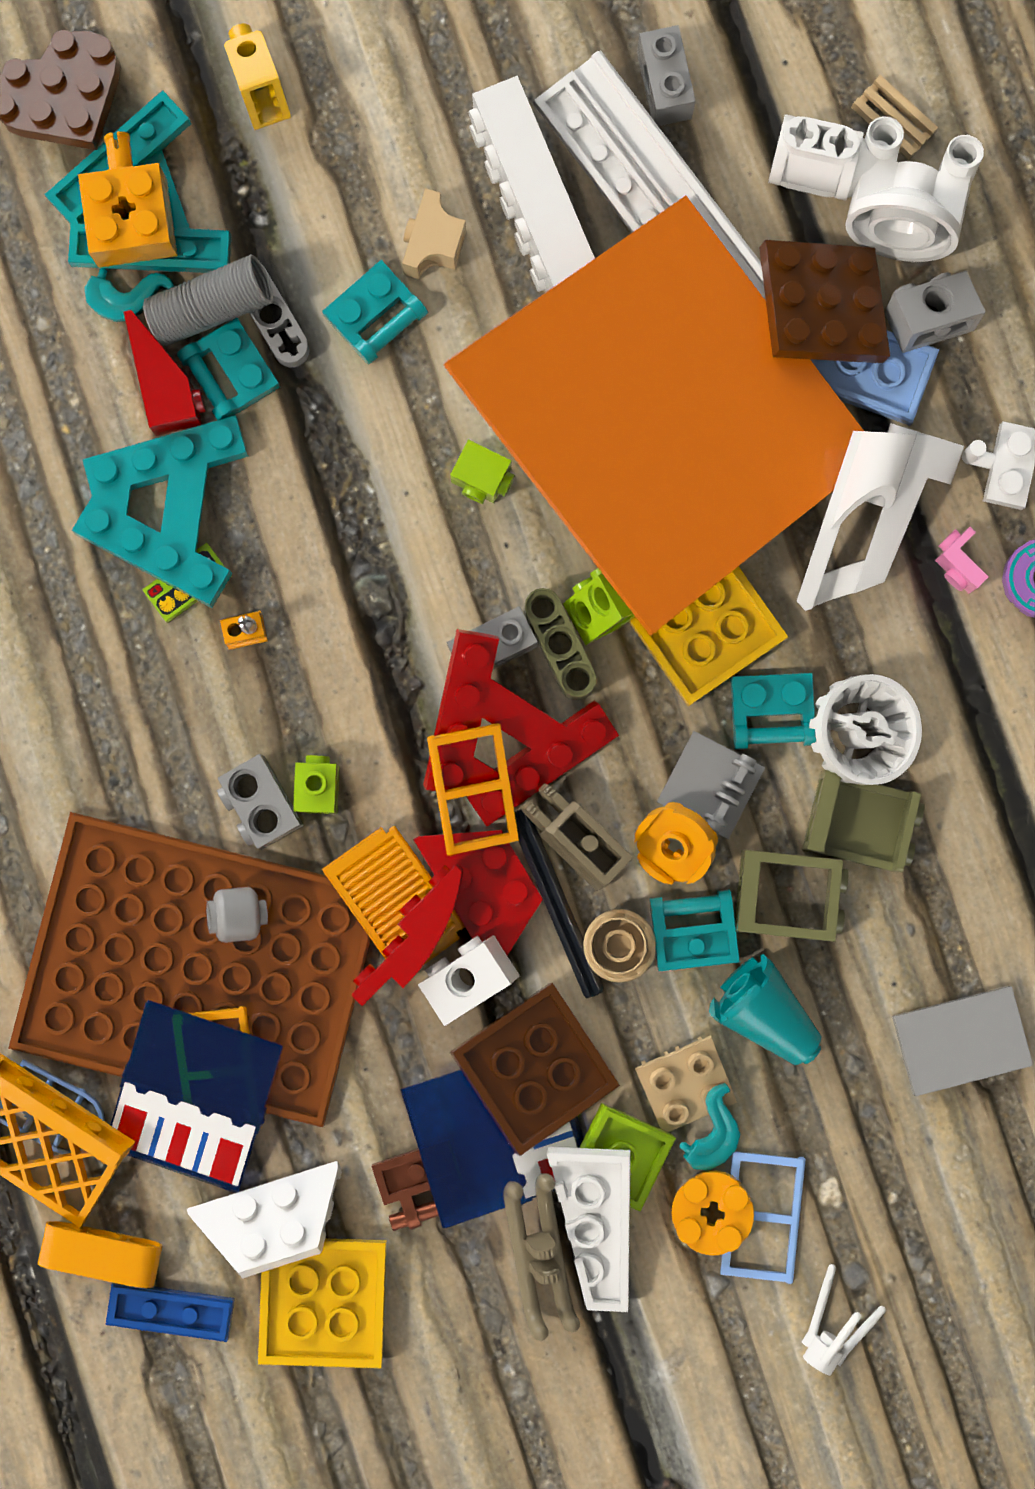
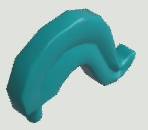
M101 268L97 277L91 275L84 289L86 303L100 317L114 322H124L123 311L132 310L136 316L140 315L144 311L143 303L145 298L157 294L159 289L163 287L170 289L174 285L166 275L151 273L143 278L130 292L122 293L114 288L111 281L105 280L107 270Z
M725 1083L713 1087L705 1099L706 1108L713 1123V1131L702 1139H696L691 1146L686 1142L680 1144V1148L685 1152L683 1155L685 1160L693 1169L710 1171L725 1163L737 1149L740 1131L736 1120L723 1102V1096L730 1092V1088Z

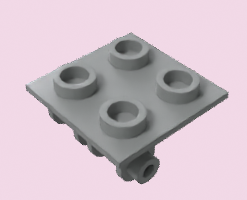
M693 731L657 802L663 806L670 802L682 804L703 817L717 834L729 839L765 767L757 764L753 758L745 754L740 755Z

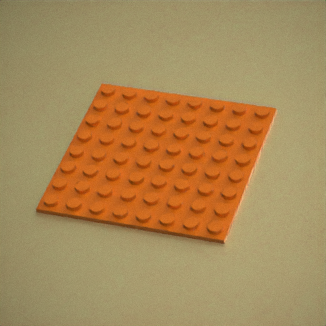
M687 196L678 200L446 361L443 365L650 636L833 492L853 431H864L810 359L773 357L766 300Z

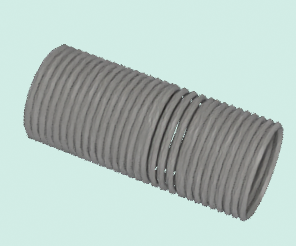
M250 254L245 258L243 257L223 267L221 266L183 284L180 283L178 286L176 285L145 298L143 310L147 324L155 339L161 345L167 347L172 343L174 344L199 334L204 330L211 329L213 326L216 327L218 324L231 321L250 311L252 312L271 304L273 292L262 264L255 256Z

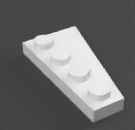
M548 1147L547 1157L549 1165L553 1170L558 1200L562 1205L568 1239L571 1240L575 1256L574 1262L586 1309L628 1312L631 1150Z

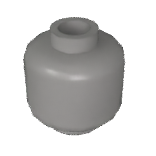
M250 887L221 889L215 893L212 901H207L206 916L209 933H215L221 942L254 940L260 932V925L268 923L266 901H258L256 892Z

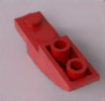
M458 864L452 870L444 865L428 881L433 889L423 899L415 894L399 910L404 918L397 925L408 937L404 940L398 935L382 951L387 958L376 969L369 964L353 980L358 987L352 992L351 996L361 1006L391 977L404 988L432 954L446 930L458 898L463 869Z

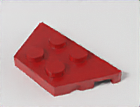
M502 830L454 833L452 836L455 844L503 834ZM444 834L414 838L415 844L434 875L444 865L452 870L458 864L463 869L460 891L454 908L472 939L479 936L483 942L494 935L506 955H508L543 900L510 843L448 856Z

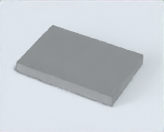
M1005 986L892 1016L914 1096L1034 1066L1012 986Z

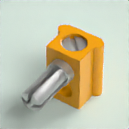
M261 610L225 618L220 621L224 642L228 650L268 641ZM239 626L242 632L236 637L231 636V629Z

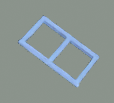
M735 1151L732 1154L730 1175L734 1176L737 1180H739L741 1161L796 1167L791 1215L754 1211V1220L790 1224L786 1271L778 1272L730 1266L731 1252H727L721 1257L720 1275L792 1284L794 1280L806 1159L804 1157L793 1158Z

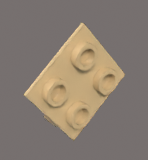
M700 1036L696 1042L686 1045L681 1049L679 1046L674 1047V1052L668 1053V1051L663 1052L664 1056L647 1063L644 1060L641 1062V1066L635 1068L661 1130L670 1132L709 1115L705 1099L708 1092L718 1084L725 1083L730 1088V1092L723 1096V1102L726 1107L737 1103L711 1036L704 1039Z

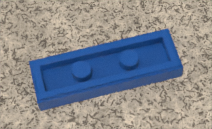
M112 1283L105 1325L227 1342L230 1336L235 1298L160 1287L138 1288Z

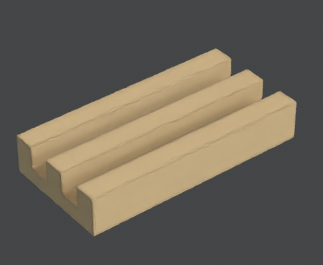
M881 75L864 91L860 98L858 97L851 107L869 124L880 117L866 104L869 100L887 117L896 119L901 124L904 132L915 141L911 145L904 138L902 140L899 152L908 160L918 152L938 129L929 118ZM877 92L884 96L893 106H895L904 116H906L915 126H917L923 132V134L918 129H916L907 119H905L896 109H894L885 99H883Z

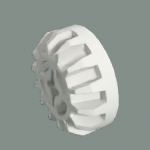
M875 674L852 676L830 685L828 694L819 697L815 703L819 710L817 717L810 719L809 728L815 729L817 742L812 743L811 746L813 752L822 755L824 759L822 767L825 770L836 773L841 777L840 781L860 785L887 783L903 774L914 761L922 737L921 717L917 705L908 691L896 681ZM847 704H859L857 713L837 714L838 710ZM831 729L838 732L840 741L846 746L844 755L835 747L831 737ZM874 748L870 754L863 758H851L854 749Z

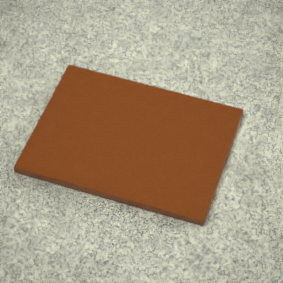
M70 812L8 1049L183 1092L173 1016L175 1014L232 1009L245 1006L247 1008L260 1112L324 1127L356 1002L351 996L352 992L358 987L353 980L364 970L371 939L326 875ZM252 888L257 894L258 901H266L268 923L260 925V932L254 940L227 943L219 941L216 934H210L208 930L206 916L207 901H212L215 893L221 889ZM239 1018L184 1023L190 1069L245 1064ZM246 1074L192 1079L193 1094L195 1096L251 1109Z

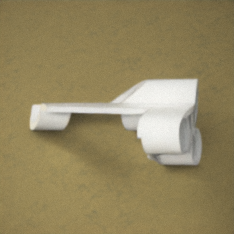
M892 423L888 433L853 431L797 598V602L805 611L829 600L857 593L885 582L927 478L951 485L964 446ZM865 501L883 507L865 560L825 573L840 525L846 517Z

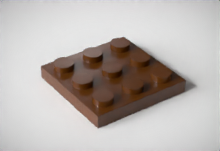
M765 240L759 250L773 357L884 363L890 357L875 248Z
M553 983L547 984L450 1051L457 1065L518 1156L526 1153L620 1086Z

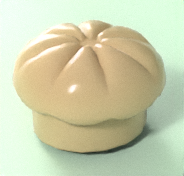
M615 909L602 913L591 922L584 936V954L588 964L598 976L611 982L623 983L637 979L649 969L655 957L656 939L651 926L639 914L629 910Z

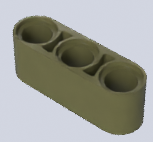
M535 589L525 600L524 612L526 620L562 693L571 700L585 699L592 693L595 687V671L559 597L550 589ZM539 599L550 601L554 607L552 615L544 619L536 617L531 611V606L535 601ZM555 635H564L571 641L572 647L566 654L558 655L550 650L548 642ZM572 671H582L587 675L589 679L587 688L582 691H574L569 688L566 683V677Z

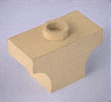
M425 188L416 219L409 218L403 239L404 242L408 243L402 262L405 276L420 279L422 273L433 266L456 269L466 236L465 220L448 215L443 210L440 192Z

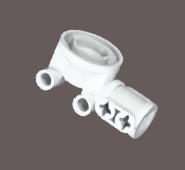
M785 114L768 183L819 196L835 197L845 201L847 198L852 197L845 224L846 231L851 239L861 247L875 248L877 255L900 261L927 262L944 258L956 249L971 183L984 156V148L977 138L971 135H960L952 139L937 171L933 167L919 162H897L904 130L901 124L891 117H879L873 120L867 129L864 139V132L853 130L844 125Z

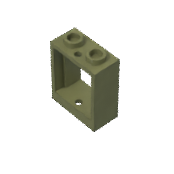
M741 850L735 908L736 931L836 942V934H842L845 920L844 910L839 909L840 893H846L849 877L848 869H842L843 860ZM761 862L828 869L823 930L755 923Z

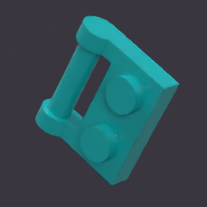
M382 259L322 310L323 316L368 365L378 358L376 353L415 319L420 321L429 313L423 303L409 291ZM398 301L405 306L404 309L367 341L360 337L366 329Z
M237 317L199 341L184 346L177 353V357L182 365H188L213 405L212 413L217 420L238 414L280 388L278 381ZM210 352L213 353L238 393L232 399L226 398L202 357Z
M812 673L735 676L730 678L735 749H747L748 744L802 742L803 746H811L812 743L817 742L815 729L809 728L810 719L815 718ZM800 715L801 726L747 728L746 717Z
M730 889L719 890L717 895L667 901H663L662 897L649 899L653 932L656 939L658 971L740 962ZM714 911L720 912L721 923L666 929L665 917Z

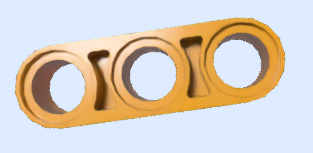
M48 1221L45 1227L38 1265L55 1271L122 1285L152 1288L155 1284L163 1245L153 1240L87 1226L79 1228L73 1223L62 1221Z

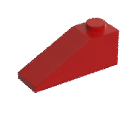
M123 311L149 428L156 436L202 425L200 413L206 412V406L201 389L194 390L186 375L133 311Z

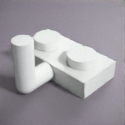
M1003 421L999 425L993 453L986 452V444L981 440L973 441L962 452V460L966 464L990 469L983 498L984 502L1019 510L1026 507L1035 466V428Z

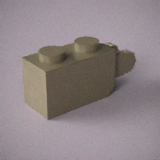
M544 783L538 790L542 798L559 815L551 821L539 807L528 801L521 807L522 811L542 831L539 835L596 891L606 887L633 857L579 804L574 801L569 804L549 784Z

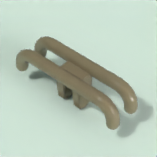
M547 1173L540 1174L535 1182L542 1232L531 1235L526 1234L520 1200L523 1196L522 1186L515 1181H510L504 1188V1203L523 1309L530 1332L538 1341L545 1340L548 1337L549 1331L540 1311L535 1279L544 1285L552 1284L556 1308L564 1328L569 1332H575L580 1327V1321L575 1314L571 1302L552 1190L555 1187V1180Z

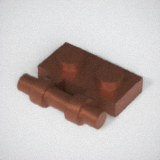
M450 1138L374 1163L371 1166L383 1204L387 1205L400 1200L403 1211L389 1215L393 1231L409 1227L412 1230L421 1227L422 1221L444 1215L447 1218L456 1215V1210L471 1205L467 1190L451 1194L448 1184L462 1179ZM435 1189L438 1199L416 1206L413 1198L414 1195Z

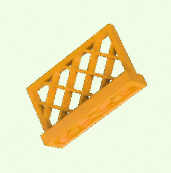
M0 1053V1099L3 1106L0 1109V1116L5 1115L10 1131V1136L0 1137V1145L13 1142L18 1163L7 1164L0 1159V1176L81 1228L121 1161L130 1152L135 1141ZM25 1111L33 1116L37 1130L20 1133L15 1113ZM60 1134L68 1140L71 1153L54 1156L49 1135ZM39 1138L45 1158L28 1161L23 1140ZM94 1156L106 1164L107 1168L102 1176L88 1178L83 1158ZM73 1160L78 1180L62 1183L56 1163ZM47 1165L52 1185L40 1186L34 1182L30 1168ZM90 1185H96L93 1191H91ZM81 1187L85 1201L81 1211L67 1203L64 1190Z

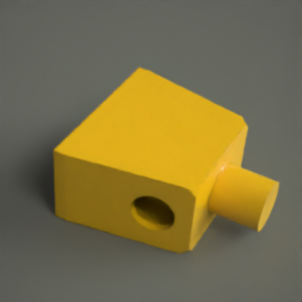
M248 24L235 25L229 30L230 40L225 42L224 47L254 130L291 118L284 92L262 31L257 30L253 32Z

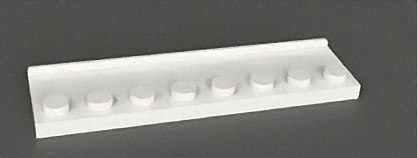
M601 50L595 52L588 61L575 71L572 70L534 100L535 107L631 233L684 196H687L766 300L760 260Z

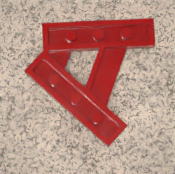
M456 629L434 736L480 727L483 718L491 724L499 723L502 731L526 745L527 747L506 761L514 808L537 793L544 783L550 784L619 736L605 712L595 700L560 723L491 679L499 638L496 635ZM478 738L437 746L445 790L500 779L498 767L493 769L474 757ZM429 756L423 786L426 790L436 791L431 758ZM501 789L466 796L486 827L505 815Z

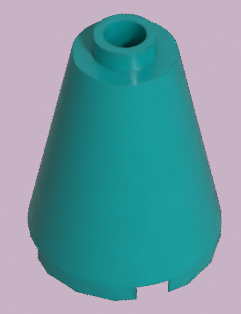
M765 954L760 955V962L754 958L747 960L721 985L720 988L725 991V994L720 1002L713 997L709 1008L710 1015L720 1024L793 1065L812 1062L821 1051V1045H819L822 1039L821 1034L772 960Z

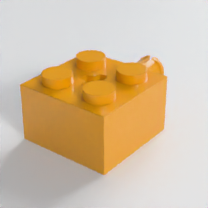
M113 132L106 134L104 142L106 143L109 169L78 174L89 255L98 268L177 257L168 184L159 163L133 166L130 134L117 132L118 142L114 139ZM129 213V219L123 220L122 218L126 217V214Z

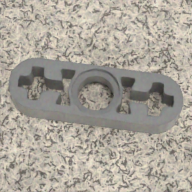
M263 266L272 287L273 301L271 304H276L282 309V316L276 323L267 324L260 319V311L263 307L249 313L277 361L286 367L300 366L309 356V344ZM284 329L291 342H301L297 345L298 353L294 356H291L289 352L281 353L285 346L278 333Z

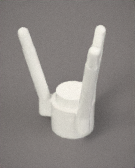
M834 1264L828 1266L809 1330L802 1340V1343L808 1347L803 1358L811 1366L829 1376L832 1375L837 1365H842L849 1352L870 1331L886 1311L884 1306L878 1307L847 1341L846 1339L861 1319L859 1312H855L837 1337L827 1331H823L820 1336L817 1335L836 1272Z

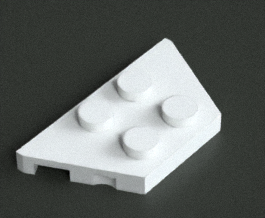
M337 1161L188 1208L187 1212L190 1218L242 1278L252 1276L322 1253L326 1238L325 1225L331 1218L334 1206L332 1197L336 1181L341 1178V1167Z

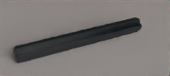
M522 809L515 811L519 844L585 998L599 995L604 991V986L600 977L591 969L586 960L583 946L584 939L538 830Z

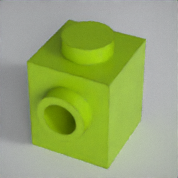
M468 439L450 474L451 483L463 488L462 494L477 503L483 504L485 499L495 503L499 494L504 497L506 496L515 478V475L510 473L512 460Z
M308 755L306 756V763L295 762L294 812L338 814L340 766L330 764L329 756Z

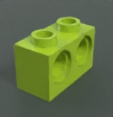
M599 568L590 573L591 577L575 585L572 588L575 594L563 603L585 645L617 631L635 617Z

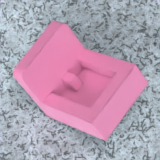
M971 527L967 528L962 534L955 529L938 546L944 552L935 560L946 571L944 574L946 580L957 590L962 591L965 589L969 594L989 577L960 549L976 533Z

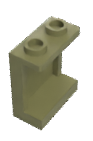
M829 770L821 771L802 850L895 873H902L905 866L910 867L916 847L915 843L910 842L914 826H920L925 809V804L919 803L921 793L902 791L878 784L860 785L840 781L841 777L836 773H832Z

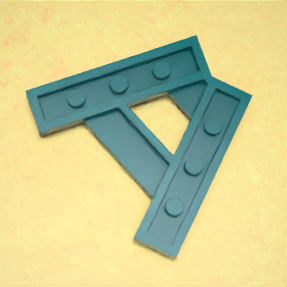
M163 90L115 131L113 135L114 139L118 142L117 132L130 134L133 166L159 163L168 184L177 257L100 268L209 273L230 263L231 233L229 230L190 229L162 150L191 125V122L186 114ZM105 142L44 194L49 202L70 223L68 263L71 267L98 268L88 252L78 174L109 169Z
M231 416L82 459L92 497L74 525L72 532L213 608L232 573L229 569L196 551L208 468L249 457L237 416ZM168 480L161 533L128 516L132 490Z

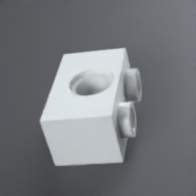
M494 935L483 942L479 936H476L458 948L462 956L451 963L444 957L425 970L429 977L419 983L418 986L444 1026L506 988L520 977ZM460 968H465L472 972L475 979L474 986L467 985L461 980L459 975Z

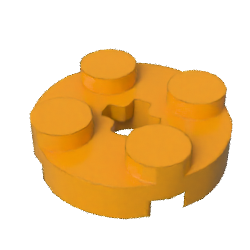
M670 802L664 807L654 809L644 818L636 830L634 844L637 841L639 851L637 858L640 865L654 879L671 885L675 881H687L686 884H690L702 878L712 865L716 855L718 836L698 813L678 802ZM667 838L679 840L682 843L684 852L681 849H677L675 852L671 851L668 848L671 842Z
M716 1170L703 1171L689 1178L677 1191L672 1205V1221L678 1238L694 1251L705 1255H723L737 1250L748 1237L754 1221L753 1201L747 1190L741 1185L742 1183L734 1176ZM710 1202H717L718 1210L725 1212L724 1219H717L715 1224L708 1223L707 1216L701 1214V1209L709 1208Z

